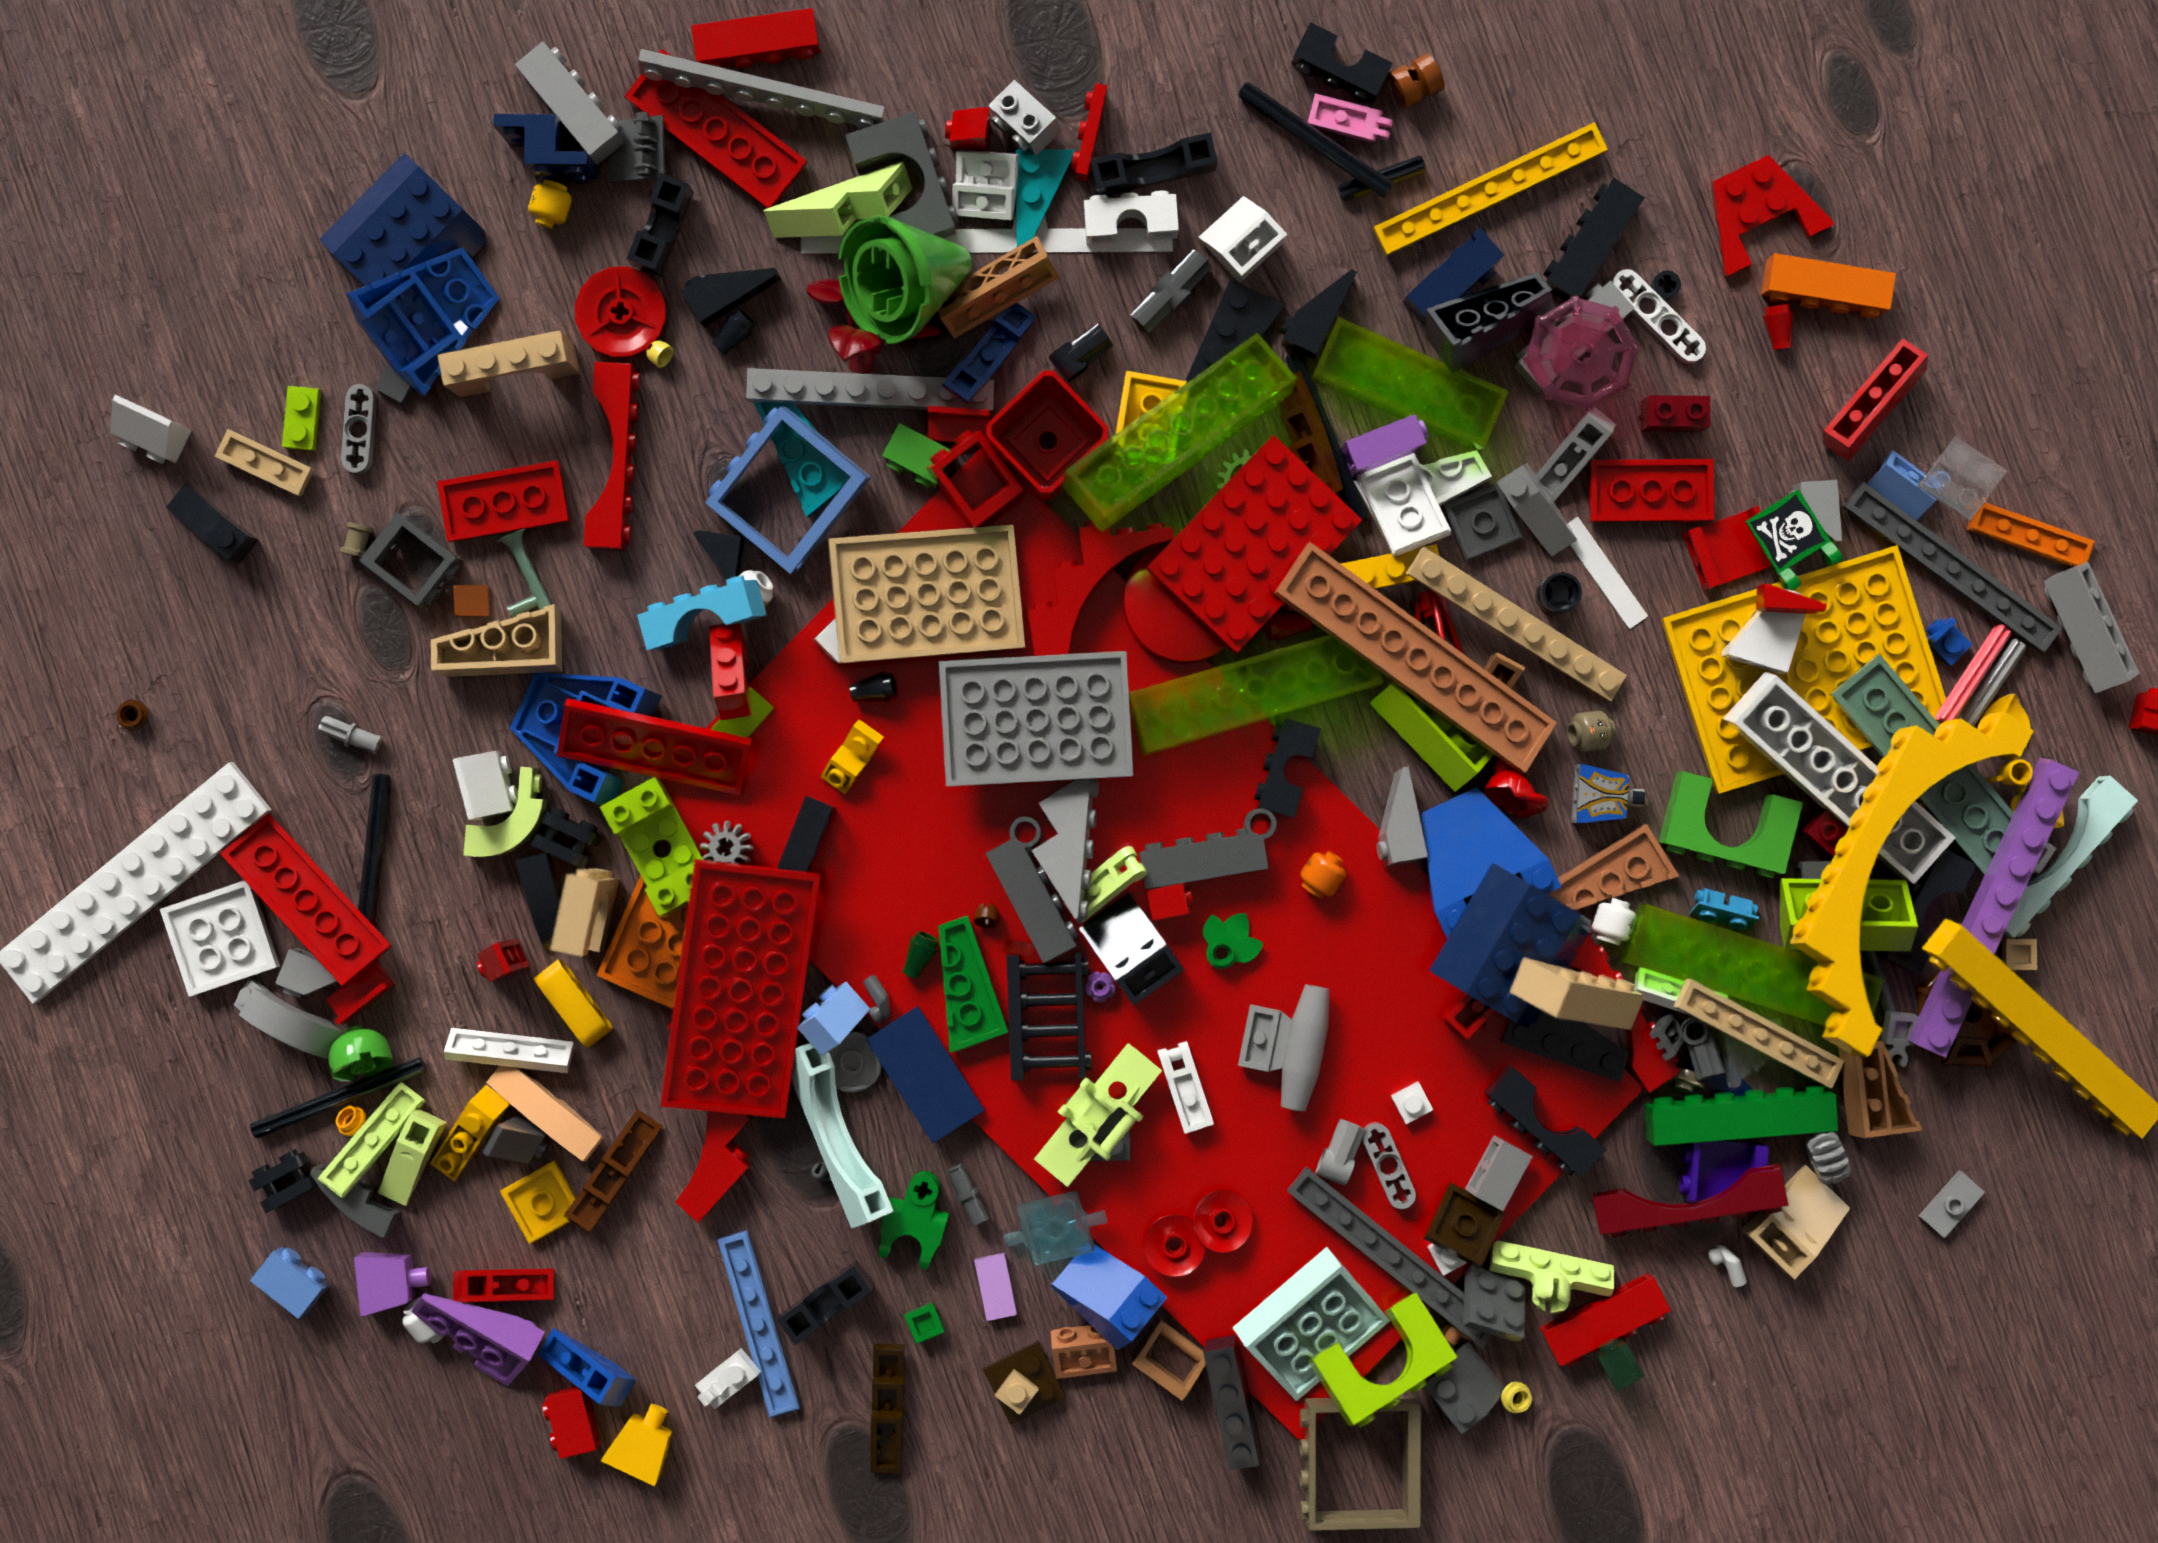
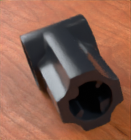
M1097 324L1071 343L1069 341L1063 344L1048 358L1066 383L1082 374L1091 362L1111 349L1113 343L1104 329Z

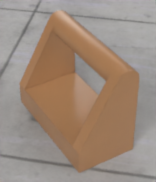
M1161 1319L1132 1357V1365L1182 1401L1206 1365L1203 1350ZM1159 1334L1197 1361L1184 1381L1147 1355Z

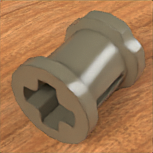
M347 522L348 532L343 547H340L339 552L361 558L365 554L369 535L373 534L374 529Z

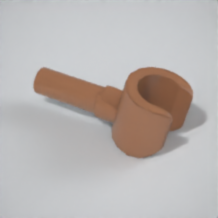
M1448 1323L1442 1332L1446 1340L1454 1345L1458 1343L1460 1337L1473 1341L1452 1323Z

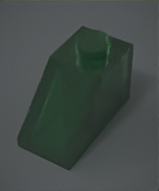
M1613 1338L1602 1343L1598 1347L1600 1351L1594 1354L1606 1382L1617 1392L1645 1377L1629 1347L1621 1339L1616 1341Z

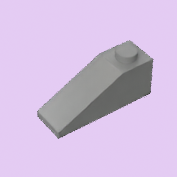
M1593 405L1536 474L1553 502L1608 439L1616 426V423Z
M1528 463L1520 466L1497 482L1512 507L1551 557L1578 540Z
M1409 766L1402 767L1394 773L1378 836L1379 842L1376 844L1378 858L1383 860L1384 867L1418 862L1428 857Z

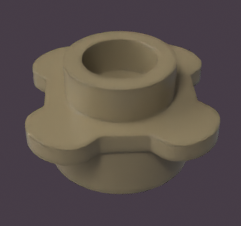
M1678 1068L1680 1073L1668 1080L1669 1083L1675 1085L1674 1088L1677 1091L1686 1094H1692L1697 1089L1703 1088V1084L1699 1083L1696 1073L1688 1069Z

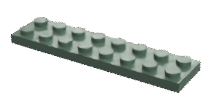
M1880 654L1874 656L1829 694L1882 758L1887 756L1892 746L1891 739L1899 729L1917 725L1934 736L1939 726V723ZM1970 763L1933 784L1917 799L1930 815L1956 837L1953 842L1968 860L1976 865V869L1984 877L2014 812L1977 768Z

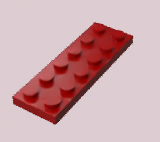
M661 49V50L658 52V53H661V54H665V55L671 56L669 53H667V52H666L665 50H663V49ZM641 74L624 96L627 101L641 112L649 113V117L663 115L664 129L765 208H770L777 204L808 164L806 159L722 94L713 95L705 91V89L693 86L690 88L680 87L672 81L663 79L654 81Z
M567 698L564 705L557 756L740 795L752 738Z
M269 813L220 853L343 988L347 987L392 948L391 944Z

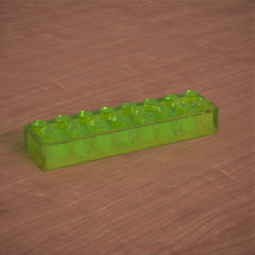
M1256 333L1065 470L1062 486L1099 530L1103 532L1291 395L1297 377L1261 336Z
M1326 635L1129 692V708L1143 756L1369 691L1378 688L1384 682L1379 670L1331 635Z
M1639 903L1631 938L1626 943L1621 962L1684 982L1686 979H1692L1712 991L1826 1026L1827 1019L1836 1011L1834 1007L1806 990L1810 983L1809 976L1812 970L1820 963L1809 955L1794 950H1784V947L1658 907ZM1861 972L1867 1001L1872 1015H1874L1884 979Z

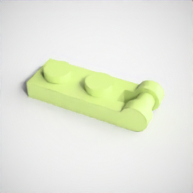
M1132 846L1124 847L1091 873L1090 889H1085L1084 901H1088L1087 919L1133 882L1139 881L1146 876L1147 871L1144 865L1136 860L1137 853ZM1126 865L1127 870L1121 873L1119 868Z

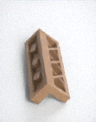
M1036 236L965 277L946 300L948 301L956 297L955 301L946 307L942 305L938 310V314L955 339L1057 280L1060 276L1048 257L1040 239ZM1036 249L1039 253L1029 259H1024L1027 254ZM1009 267L1008 271L997 275L1001 269ZM983 282L979 288L971 290L975 284Z

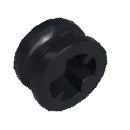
M1662 271L1652 280L1651 288L1664 301L1669 300L1680 291L1681 280L1673 271ZM1664 278L1668 279V284L1673 285V289H1669L1668 293H1665L1664 288L1658 285V282L1661 283Z

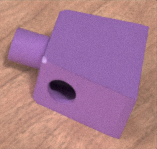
M362 1252L354 1257L360 1316H366L409 1303L416 1298L415 1287L430 1286L431 1284L430 1268L413 1269L412 1256L409 1254Z

